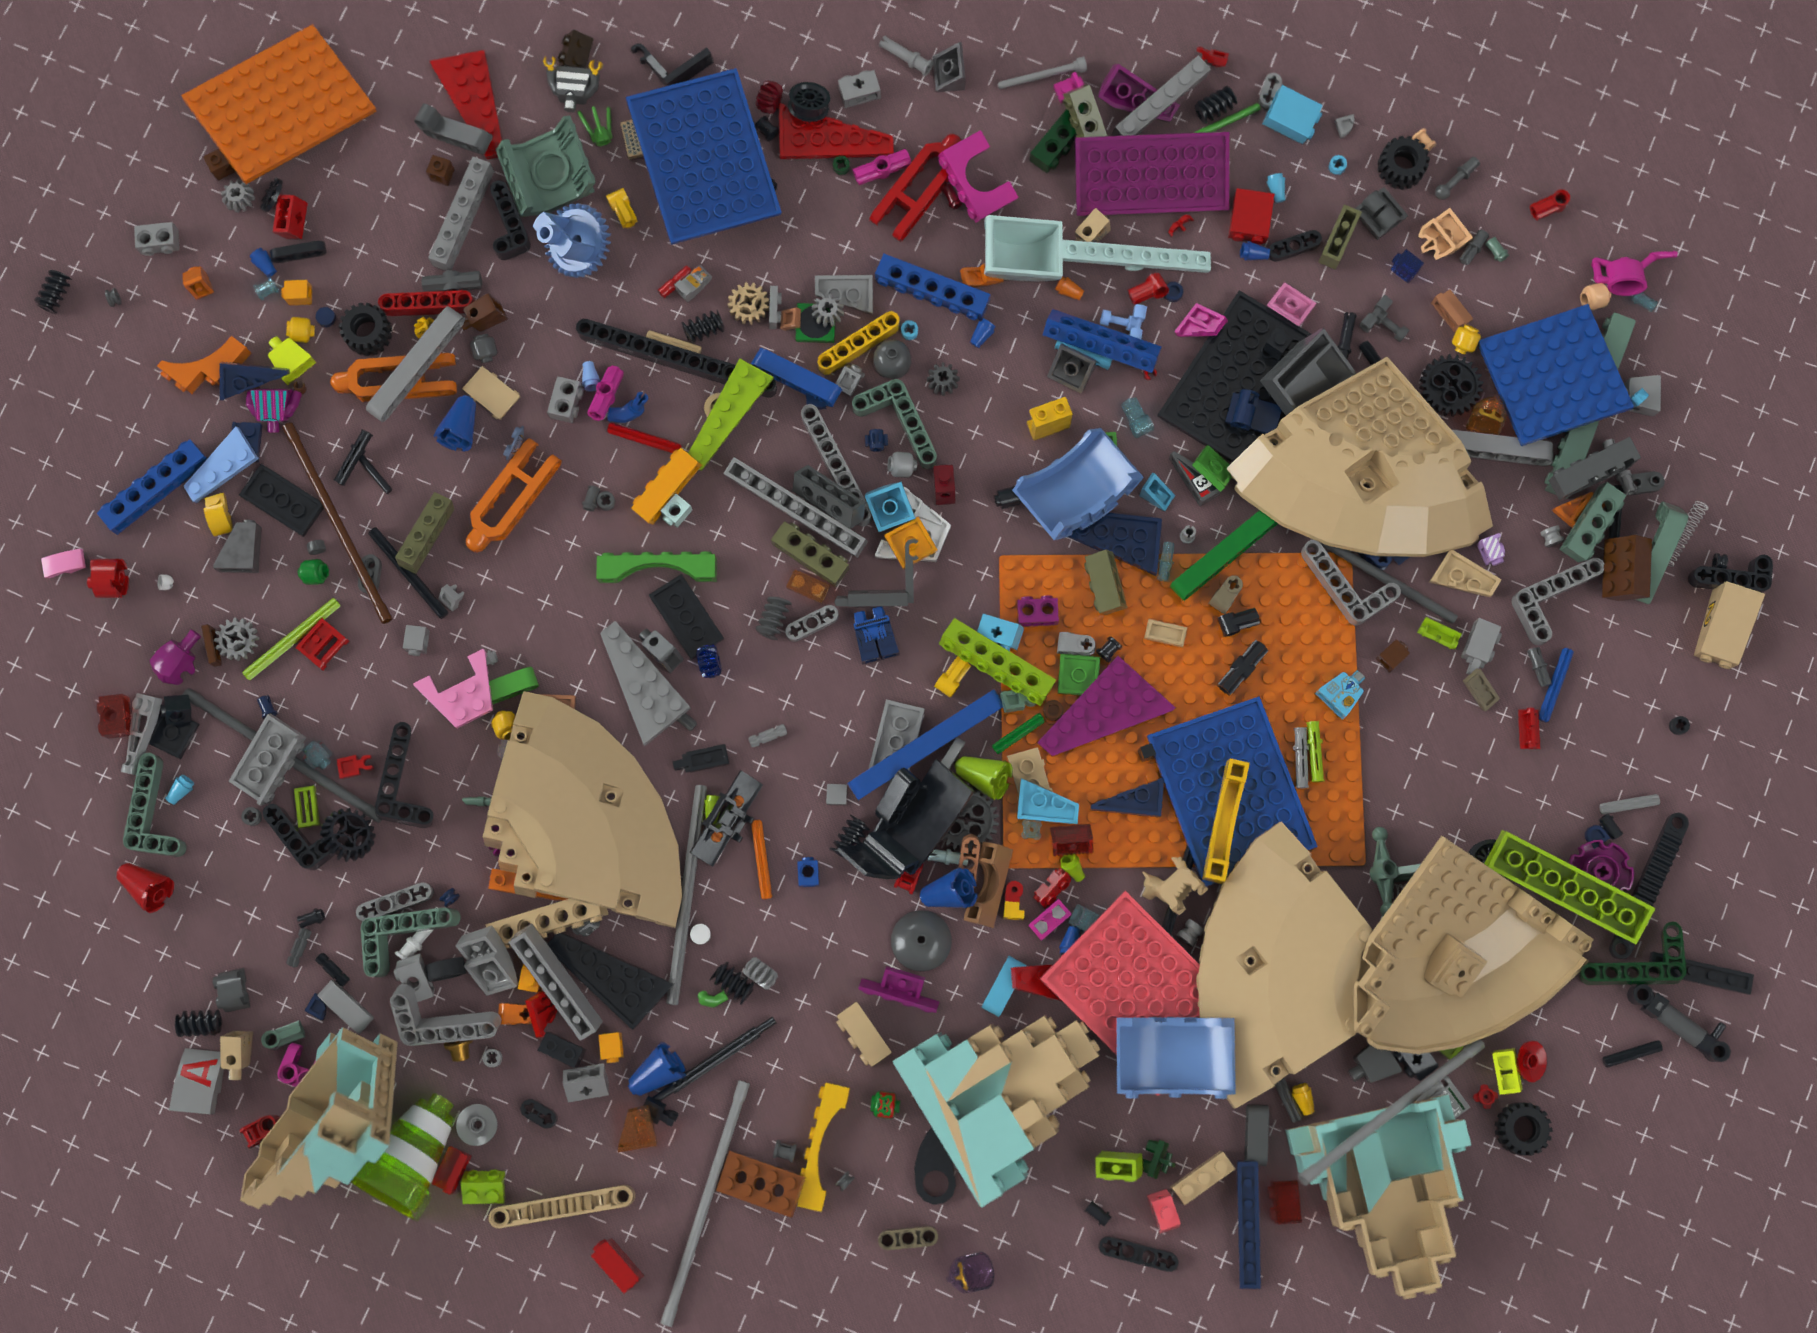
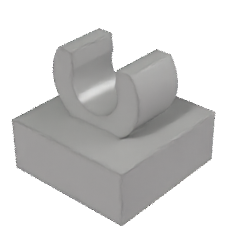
M446 584L441 588L438 599L453 612L458 608L460 600L463 599L464 592L462 591L458 594L455 592L457 585L450 587Z

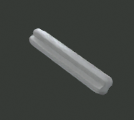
M1658 794L1606 802L1600 804L1599 807L1601 814L1656 806L1660 804V798Z

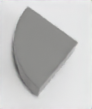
M1354 114L1335 119L1334 122L1340 139L1347 136L1352 130Z

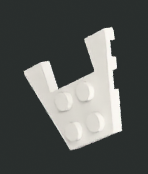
M904 487L911 508L915 511V518L919 516L938 549L937 552L921 561L936 562L951 524L933 509L931 510L921 499L913 495L909 489ZM881 539L875 557L897 559L888 542Z

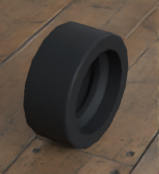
M456 957L427 964L425 969L428 981H440L466 974L464 958Z

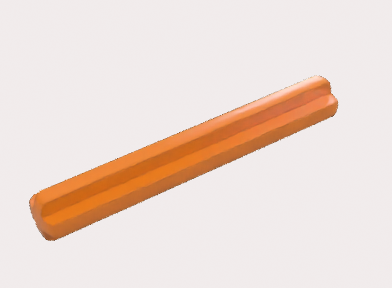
M754 820L751 826L761 898L770 899L772 898L763 825L761 820Z

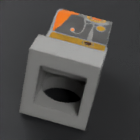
M699 265L682 281L679 280L674 284L676 292L688 303L711 281L712 275Z

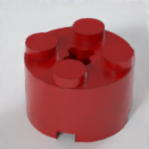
M92 559L90 561L91 576L87 578V586L89 589H92L95 597L123 598L122 595L127 594L129 586V576H125L124 570H128L126 562L123 559Z

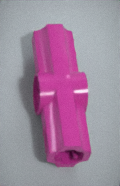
M904 149L888 156H878L874 161L854 168L853 173L860 186L878 178L886 179L891 173L908 167L911 164V159L908 151ZM880 165H885L887 168L879 169L878 167Z
M612 365L608 367L602 381L596 385L597 392L587 411L588 416L593 420H604L610 405L615 402V393L624 376V372L617 366Z

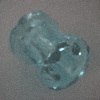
M269 277L267 281L259 285H253L261 301L265 299L264 297L274 292H279L272 277Z

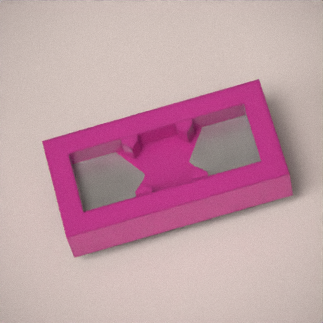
M1058 899L1028 926L1042 941L1071 916L1072 913Z

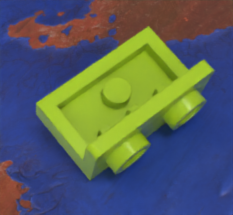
M465 1171L461 1180L463 1204L504 1203L505 1171Z

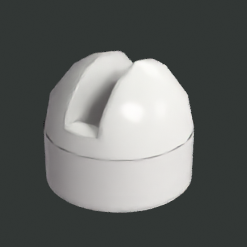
M160 574L158 576L159 590H169L173 587L174 580L170 575Z

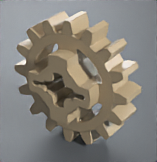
M745 282V287L743 288L741 285H738V291L732 289L733 296L728 297L730 301L728 308L731 309V316L735 315L736 321L741 318L742 324L749 321L750 325H752L753 320L759 323V317L765 318L766 314L764 311H769V306L767 305L770 304L769 298H766L768 296L767 292H762V286L756 288L755 283L750 287Z

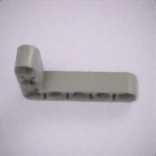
M1310 540L1301 550L1304 561L1348 622L1354 626L1361 625L1391 605L1401 594V589L1397 584L1388 583L1364 600H1361L1321 543L1316 540ZM1308 547L1314 548L1315 551H1316V554H1314V555L1310 554V553L1308 552L1307 548H1308ZM1319 563H1324L1327 566V570H1321ZM1330 579L1337 580L1339 586H1333L1330 582ZM1386 590H1391L1394 594V597H1388L1386 595ZM1342 595H1347L1350 598V603L1344 602ZM1370 600L1376 601L1378 608L1371 607ZM1353 612H1360L1362 619H1357Z
M1592 558L1526 587L1513 596L1512 606L1532 644L1537 646L1543 645L1552 637V630L1538 603L1598 577L1604 572V562L1601 559ZM1590 565H1594L1597 572L1591 571ZM1573 572L1579 575V580L1573 578ZM1555 580L1561 583L1562 588L1556 587ZM1537 588L1544 591V596L1537 593ZM1519 596L1526 598V604L1520 602ZM1528 613L1535 616V622L1528 618ZM1537 631H1541L1544 634V639H1540L1537 636Z
M407 984L399 985L390 999L400 1040L407 1046L491 1038L495 1036L502 1022L500 1015L496 1012L421 1019L414 990Z

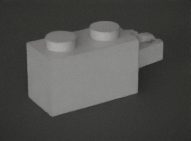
M1481 618L1474 621L1461 658L1466 659V662L1469 663L1466 674L1470 675L1476 668L1483 669L1485 664L1492 661L1495 655V651H1493L1494 645L1499 643L1502 633H1499L1501 626Z

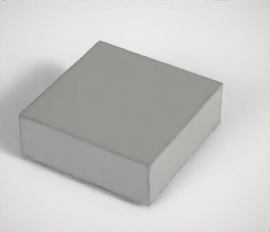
M827 784L826 805H846L847 785Z

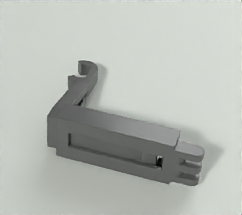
M911 538L905 543L906 590H849L848 596H837L835 598V605L848 607L908 606V603H914L913 560H917L919 557L909 554V545L911 543L916 544L919 540Z

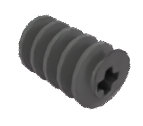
M768 597L767 602L769 604H765L764 608L766 611H762L761 615L763 618L759 619L760 625L756 626L755 629L768 639L778 640L774 636V634L781 633L777 626L783 627L779 620H786L787 617L782 613L789 612L785 605H792V603L780 597Z

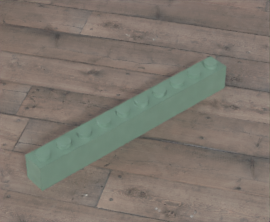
M1614 312L1609 318L1606 317L1604 320L1602 336L1617 369H1619L1636 320ZM1599 421L1566 431L1565 437L1561 438L1557 447L1560 449L1558 456L1555 455L1553 458V463L1551 464L1553 466L1552 472H1549L1546 476L1544 483L1547 486L1545 491L1556 495L1549 482L1553 472L1562 467L1567 469L1571 467V463L1586 458Z

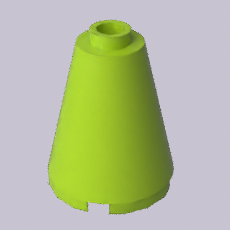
M967 756L961 757L955 763L956 774L991 799H1001L1009 787V784L1006 782L1008 777L1012 778L1013 768L1011 763Z

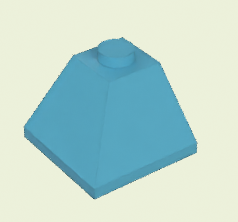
M902 482L885 485L866 492L865 498L878 532L915 519Z

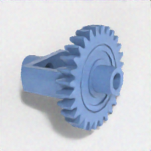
M580 203L576 205L569 204V207L563 206L564 211L557 210L558 215L547 212L541 213L536 218L532 227L537 231L538 240L547 243L544 247L550 250L545 254L551 256L548 261L554 263L553 268L558 269V272L565 276L575 278L585 277V274L592 275L591 270L598 271L596 265H603L600 259H607L603 253L610 251L605 246L611 244L610 241L606 240L607 237L611 236V233L605 232L609 226L603 225L606 219L601 218L602 213L596 212V208Z

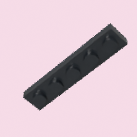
M1650 952L1649 962H1663V954ZM1685 959L1686 975L1683 980L1751 995L1754 974ZM1655 969L1648 970L1649 973L1659 975V972ZM1670 970V974L1673 977L1681 976L1679 970Z

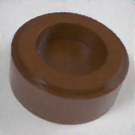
M1056 700L1047 702L1043 709L1044 716L1050 721L1060 719L1063 715L1062 704Z

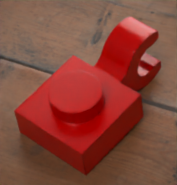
M1204 47L1197 48L1196 52L1203 54L1201 57L1203 61L1208 60L1207 62L1215 67H1226L1229 53L1214 49L1207 50Z

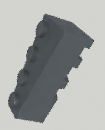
M1628 437L1618 443L1607 446L1600 452L1596 451L1590 454L1584 460L1579 459L1571 463V467L1564 469V467L1557 469L1553 472L1549 482L1560 501L1629 469L1641 456L1631 438Z

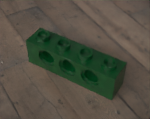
M1080 104L1078 107L1080 113L1084 110L1083 104ZM1067 109L1030 152L1029 161L1046 173L1058 166L1059 159L1062 155L1066 156L1072 147L1070 145L1077 136L1076 129L1071 125V115ZM1087 121L1086 124H1085V127H1087V128L1090 127V124H1089L1088 121ZM1065 134L1067 138H1061L1059 135ZM1053 148L1056 152L1051 153L1048 149Z

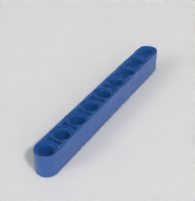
M993 689L848 782L847 784L857 800L894 778L900 769H908L1003 708L1000 696Z

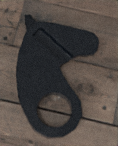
M931 1127L918 1150L914 1171L917 1193L923 1201L936 1205L945 1203L953 1196L956 1181L952 1159ZM931 1171H941L948 1178V1188L940 1196H931L924 1190L923 1180L926 1174Z

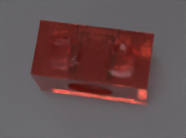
M124 694L100 696L99 703H97V712L100 714L98 731L101 736L108 739L129 736L131 724L129 697ZM116 712V718L111 721V714Z

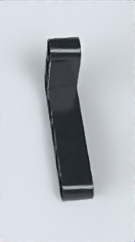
M399 722L393 728L375 803V815L378 819L427 828L433 822V812L430 808L396 801L411 739L410 725L406 722ZM399 729H405L408 734L400 737L396 732ZM394 748H401L403 754L396 756L392 753V750ZM390 767H396L399 772L396 775H391L387 770ZM391 786L394 788V792L392 794H385L383 788ZM386 805L390 810L388 813L382 814L378 811V808ZM406 809L410 815L402 818L398 813L400 810ZM426 813L430 819L427 822H422L418 818L419 815Z

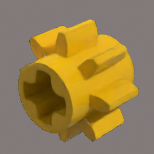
M423 316L417 320L418 323L414 324V331L419 339L434 322L430 317L425 319Z

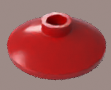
M1527 1041L1518 1052L1517 1068L1520 1076L1525 1081L1536 1082L1545 1073L1547 1056L1544 1047L1539 1042Z

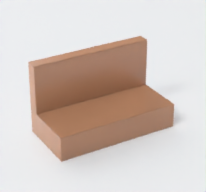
M1450 289L1444 294L1442 292L1439 293L1431 302L1454 333L1458 327H1464L1465 324L1473 320V317Z

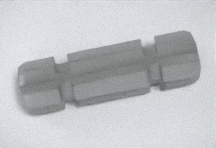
M781 724L776 726V729H768L758 733L759 735L750 736L748 739L751 747H756L760 745L759 743L764 744L777 739V736L782 737L786 735L787 730L785 725Z

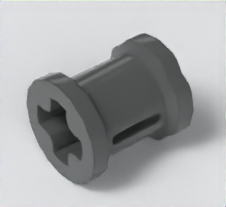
M777 1140L773 1158L779 1157L793 1163L797 1145L793 1144L792 1146Z

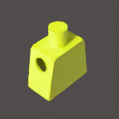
M276 336L269 341V345L273 350L268 353V356L274 367L290 369V374L281 378L287 385L316 364L310 354L290 338L282 342Z

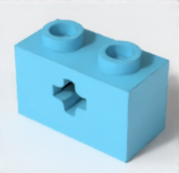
M983 614L977 632L1010 651V649H1018L1024 627Z

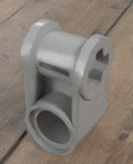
M1069 632L1059 633L1058 654L1091 656L1095 652V640L1091 636ZM1085 642L1089 643L1088 650L1084 649Z

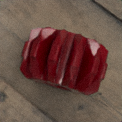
M768 80L763 82L756 97L755 104L757 109L763 113H775L783 97L782 86L774 81Z

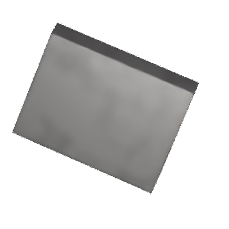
M958 42L933 56L936 92L965 90L962 43Z
M1061 343L1047 377L1082 393L1095 368L1096 360Z

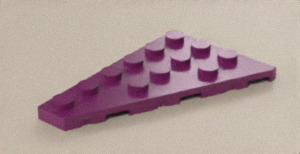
M1117 656L1037 744L1053 757L1172 712L1176 707L1124 660Z

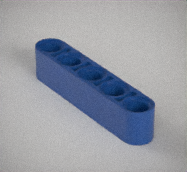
M759 348L751 362V365L773 376L776 381L804 395L808 393L814 396V399L818 397L820 402H826V405L829 407L834 406L842 391V388L837 384L764 348Z

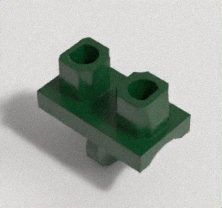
M1148 1140L1146 1151L1154 1153L1152 1162L1144 1158L1142 1159L1143 1171L1148 1173L1147 1176L1158 1179L1160 1170L1163 1173H1167L1169 1166L1175 1168L1176 1164L1171 1162L1173 1154L1167 1152L1169 1143L1161 1140L1159 1142Z

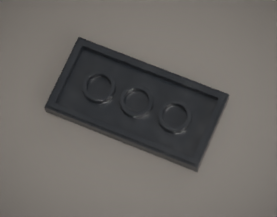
M260 464L239 494L240 497L302 537L306 535L324 509L321 501L263 464Z
M682 574L649 594L654 605L691 660L724 640V637Z

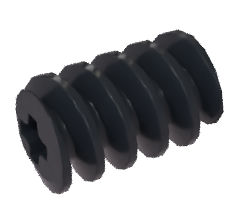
M1224 86L1222 90H1217L1216 94L1212 93L1209 97H1204L1203 101H1197L1195 104L1196 114L1204 124H1207V117L1213 121V114L1220 117V110L1224 114L1227 113L1226 107L1229 110H1233L1232 103L1237 104V98L1229 86Z
M49 270L48 274L51 277H45V281L48 284L43 283L41 285L43 290L38 291L40 297H35V302L40 308L57 314L53 307H60L56 301L64 300L60 293L67 294L63 287H70L71 285L66 280L72 279L59 271Z
M718 310L717 315L710 311V317L705 313L702 314V320L696 316L695 323L688 319V326L681 322L687 340H691L693 344L696 343L695 337L702 341L703 334L710 338V331L714 335H717L718 328L722 333L724 332V325Z
M852 815L850 816L853 820H846V824L849 827H842V831L845 834L837 835L841 841L834 840L833 842L837 848L830 847L829 849L842 858L844 857L837 851L838 847L860 844L862 842L858 838L866 837L862 831H870L866 823Z
M727 961L719 966L709 980L716 978L714 984L719 985L722 983V991L729 988L727 995L735 993L734 1000L736 1001L741 998L740 1005H742L753 992L754 982L752 981L747 985L748 977L740 979L742 972L733 974L735 967L727 969L729 964Z
M216 1009L214 1015H212L211 1010H208L206 1016H204L203 1010H200L198 1016H196L195 1011H191L190 1017H188L187 1011H183L182 1017L179 1014L175 1017V1032L178 1037H183L184 1035L187 1037L192 1035L200 1036L201 1034L203 1036L209 1034L216 1035L221 1032L222 1018L219 1009Z

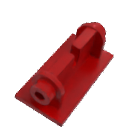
M1535 708L1519 709L1520 749H1540L1539 710H1535Z
M1061 868L1055 869L1046 879L1051 884L1049 887L1042 883L1034 892L1033 898L1038 903L1040 902L1044 909L1052 905L1060 892L1066 890L1070 885L1071 877Z

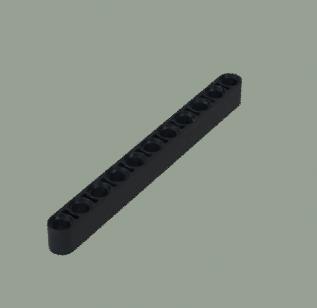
M581 319L576 324L577 333L583 341L724 385L729 379L727 374L732 372L736 366L593 320ZM585 327L590 328V330L587 333L581 332L582 329ZM602 333H608L606 338H599ZM620 339H627L624 344H618ZM639 344L645 345L641 350L636 349ZM656 350H663L661 355H654ZM676 355L681 356L679 361H673L672 358ZM693 361L700 362L696 367L690 366ZM713 366L718 368V370L713 373L708 371L709 368ZM775 379L770 383L773 387L769 390L765 389L761 396L770 398L777 393Z

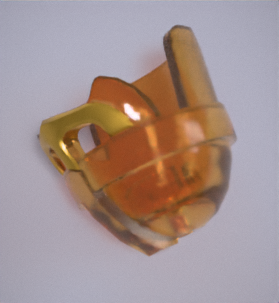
M1495 395L1494 397L1484 398L1474 405L1466 424V429L1469 432L1500 435L1507 419L1506 409L1500 400V396Z

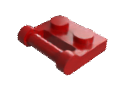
M321 618L295 648L324 671L327 668V663L343 645H347L350 641ZM335 636L338 640L319 660L316 656Z

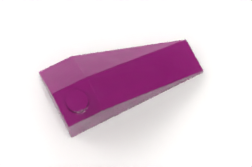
M1114 64L1104 79L1097 97L1114 108L1133 112L1153 95L1157 89L1120 64ZM1174 102L1156 119L1170 122L1180 105Z

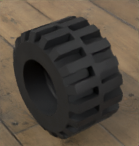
M1399 136L1398 140L1395 137L1386 144L1377 164L1379 165L1378 172H1381L1380 178H1385L1386 180L1384 183L1387 185L1390 183L1392 188L1398 186L1400 190H1403L1405 186L1409 189L1421 181L1429 166L1430 157L1427 156L1429 154L1428 149L1424 150L1425 145L1418 143L1419 139L1415 138V140H1412V136H1407V138ZM1405 157L1409 159L1413 168L1404 169L1399 167L1395 163L1394 158Z
M358 303L357 307L355 305L350 306L352 308L350 311L346 309L344 312L346 315L340 318L343 323H339V328L341 329L339 332L350 349L356 351L359 355L363 353L365 356H369L370 353L376 355L378 350L381 352L385 350L383 346H388V339H392V334L390 333L392 332V327L384 312L378 306H372L371 303H366V305ZM363 323H375V328L371 334L365 337L357 336V330Z
M1531 1103L1509 1104V1107H1504L1502 1109L1503 1112L1497 1115V1118H1499L1498 1122L1495 1121V1126H1497L1495 1135L1499 1136L1498 1142L1504 1145L1503 1148L1505 1150H1509L1513 1154L1531 1156L1534 1153L1542 1152L1541 1149L1548 1146L1547 1141H1551L1552 1136H1549V1132H1553V1127H1549L1551 1120L1546 1118L1548 1114L1545 1111H1541L1539 1106ZM1522 1116L1527 1117L1533 1126L1532 1136L1525 1142L1520 1141L1514 1133V1124Z

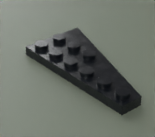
M565 933L556 934L547 944L557 959L632 1030L639 1025L674 986L672 982Z

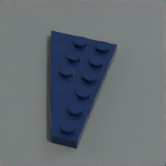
M1107 513L1083 530L1077 528L1072 531V535L1068 536V538L1098 551H1112L1114 558L1155 576L1157 575L1162 518Z

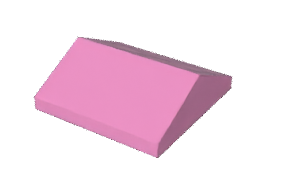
M1284 282L1267 306L1297 326H1300L1310 314L1316 302Z

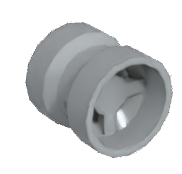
M1188 919L1185 923L1186 928L1180 930L1177 937L1193 947L1196 944L1197 936H1202L1204 929L1193 920Z

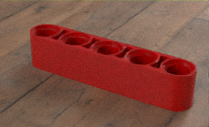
M465 290L386 293L379 297L378 305L387 316L438 315L448 306L462 314L465 313L464 307L475 300L470 292ZM470 299L467 304H462L463 300ZM445 300H450L448 305H442ZM426 301H431L428 306H423ZM393 302L390 307L385 308L387 303ZM412 302L410 306L404 307L405 303Z

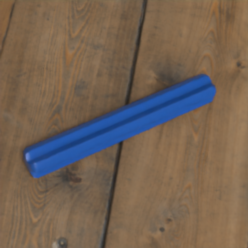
M1569 648L1562 649L1551 684L1548 687L1539 712L1540 721L1548 722L1550 720L1574 653Z

